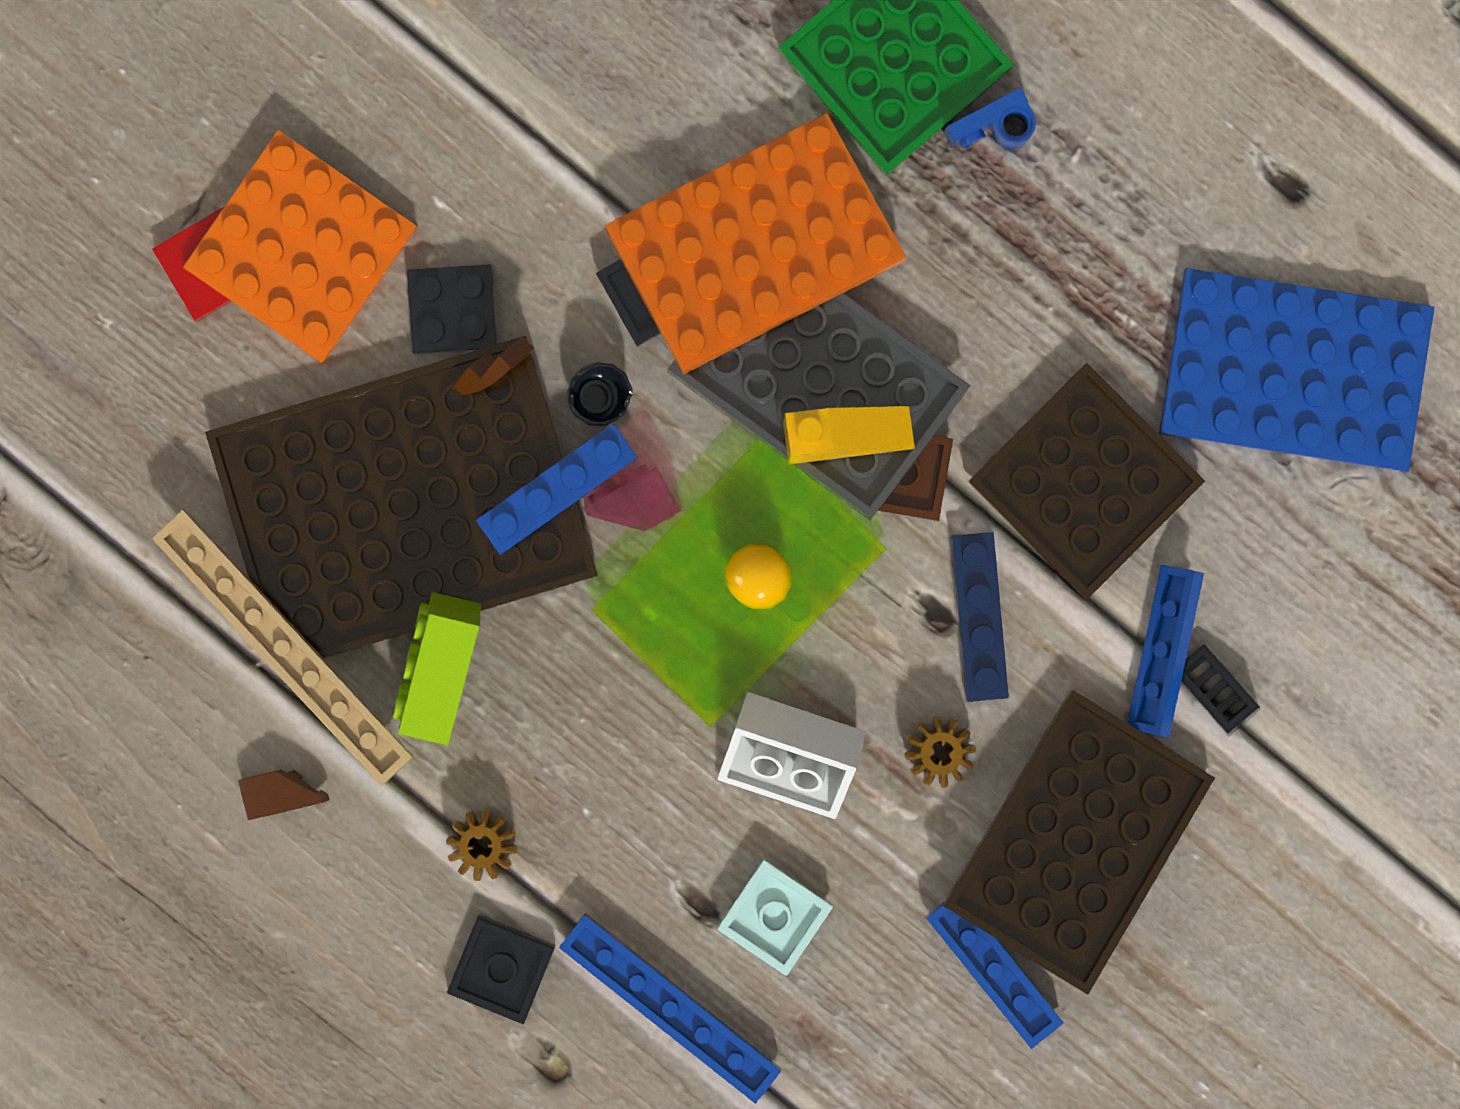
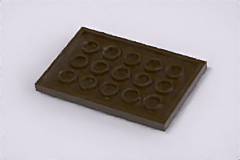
M1070 690L942 906L1088 995L1215 777L1076 691Z

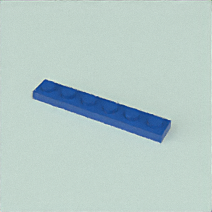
M585 913L560 944L559 949L755 1104L781 1073V1068L588 914Z

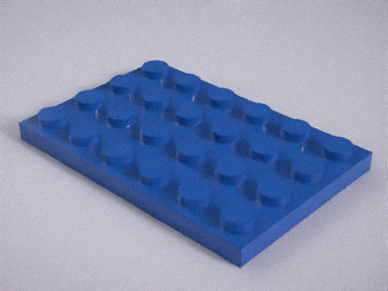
M1186 268L1182 281L1159 434L1409 472L1435 307Z

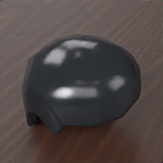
M595 362L583 366L574 374L567 390V402L574 416L587 425L606 426L625 414L633 395V388L626 373L614 364Z

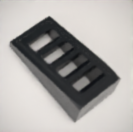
M1205 644L1186 659L1181 682L1228 737L1260 711V706ZM1207 660L1211 667L1192 681L1188 675ZM1218 673L1222 680L1204 694L1199 688ZM1229 686L1233 693L1215 707L1211 701ZM1241 700L1244 706L1226 720L1222 714L1237 701Z

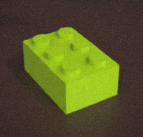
M432 592L429 604H420L413 639L420 641L419 644L410 643L403 679L409 680V683L400 682L395 702L393 718L400 720L398 734L446 746L449 745L480 627V603Z

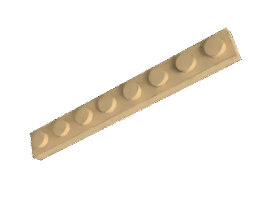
M186 510L178 513L152 538L381 786L414 757Z

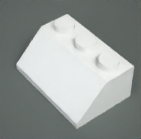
M747 692L717 780L836 819L857 769L866 731Z

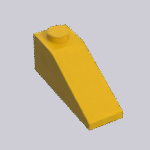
M909 406L824 408L785 413L783 428L788 464L915 448Z

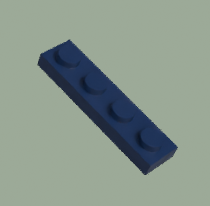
M994 532L951 536L966 702L1008 699Z

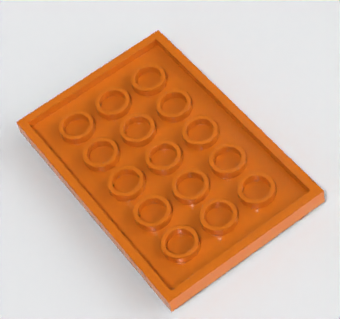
M828 113L605 225V231L683 375L906 260L905 253Z

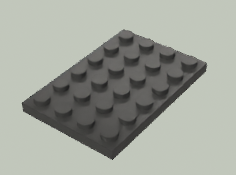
M844 293L684 375L675 360L667 369L670 375L787 461L783 428L785 413L824 408L909 406L914 449L793 464L869 521H871L971 386Z

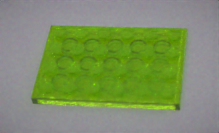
M758 440L591 610L711 727L886 548L826 488L793 464H788L785 458ZM747 544H766L774 548L786 559L791 568L792 586L785 599L770 609L746 607L730 593L726 585L725 567L734 552Z

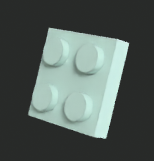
M763 859L718 925L717 930L787 976L832 910L833 905L766 859Z

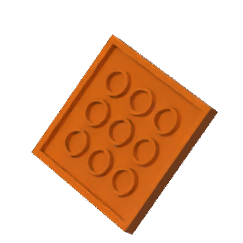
M277 130L183 268L324 364L418 227L280 130Z

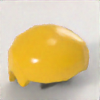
M766 544L745 545L732 554L725 567L726 585L730 593L748 608L770 609L785 599L792 586L791 568L788 562L777 550Z

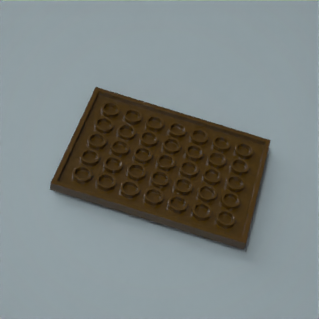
M521 337L205 432L249 579L323 658L415 631L420 604H429L432 592L480 603L481 611L598 576L577 502L502 555L498 553L476 522L478 518L563 459L532 353L498 381L483 390L468 395H461L453 387L466 369L488 352L496 360L501 353Z

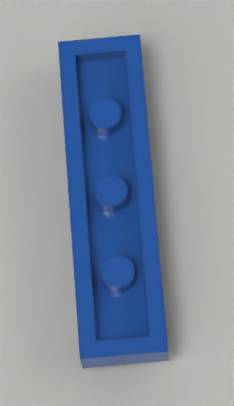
M613 423L478 518L476 522L498 553L502 555L638 459V457Z
M1161 565L1127 721L1129 725L1139 731L1170 737L1204 573Z
M941 903L925 916L926 919L1031 1049L1034 1048L1064 1022L997 939L943 907V903Z

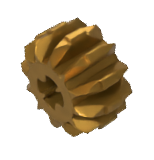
M934 716L932 720L933 731L930 732L923 722H919L917 727L924 737L919 739L914 735H908L907 741L912 745L918 746V750L905 752V758L907 760H921L910 769L913 775H918L927 768L923 779L925 785L930 786L935 775L939 774L940 786L947 788L949 783L948 773H952L953 777L958 782L964 780V777L957 770L958 766L962 765L967 769H973L974 763L969 759L963 758V754L976 752V746L974 744H960L971 735L968 729H963L953 736L957 728V720L951 718L944 731L942 730L941 718ZM938 741L942 746L945 745V742L950 744V748L946 751L949 758L944 762L939 758L933 762L930 758L934 754L932 745Z
M489 809L483 810L480 823L475 813L469 811L465 814L469 827L460 821H455L452 825V828L462 837L449 836L446 839L447 845L459 847V850L448 855V859L450 862L460 858L465 861L458 869V873L464 875L470 866L475 867L473 873L475 881L481 880L484 868H486L490 878L495 879L499 876L495 863L504 869H509L512 865L510 859L502 853L515 854L518 851L517 845L505 843V840L511 839L516 835V831L514 828L501 832L499 828L505 823L506 817L501 815L492 824L490 823L491 811ZM483 836L488 837L491 840L488 847H492V852L484 850L481 854L476 853L473 848L477 843H472L473 837L478 840Z

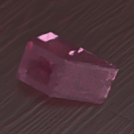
M646 464L625 475L624 478L627 484L612 491L610 485L588 496L591 504L583 508L587 516L645 532L682 512L658 468L655 467L649 471Z

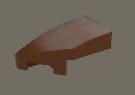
M522 336L501 353L496 360L487 352L466 369L453 387L461 395H468L483 390L494 384L534 350V347Z
M281 769L238 780L248 820L329 801V796L323 790L317 791L302 780L303 776L295 770L284 772Z

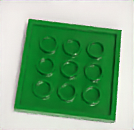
M832 0L778 47L781 55L885 176L889 175L1014 67V64L959 0Z

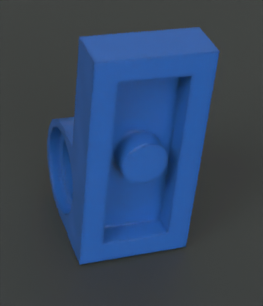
M1019 88L947 126L943 134L951 148L959 143L962 144L963 148H967L986 137L984 130L989 128L1000 146L1006 149H1017L1025 145L1032 136L1036 127V119L1022 88ZM1009 117H1017L1024 124V133L1020 136L1009 135L1004 130V120Z

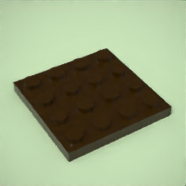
M1088 363L1084 364L968 481L1085 600L1205 482Z

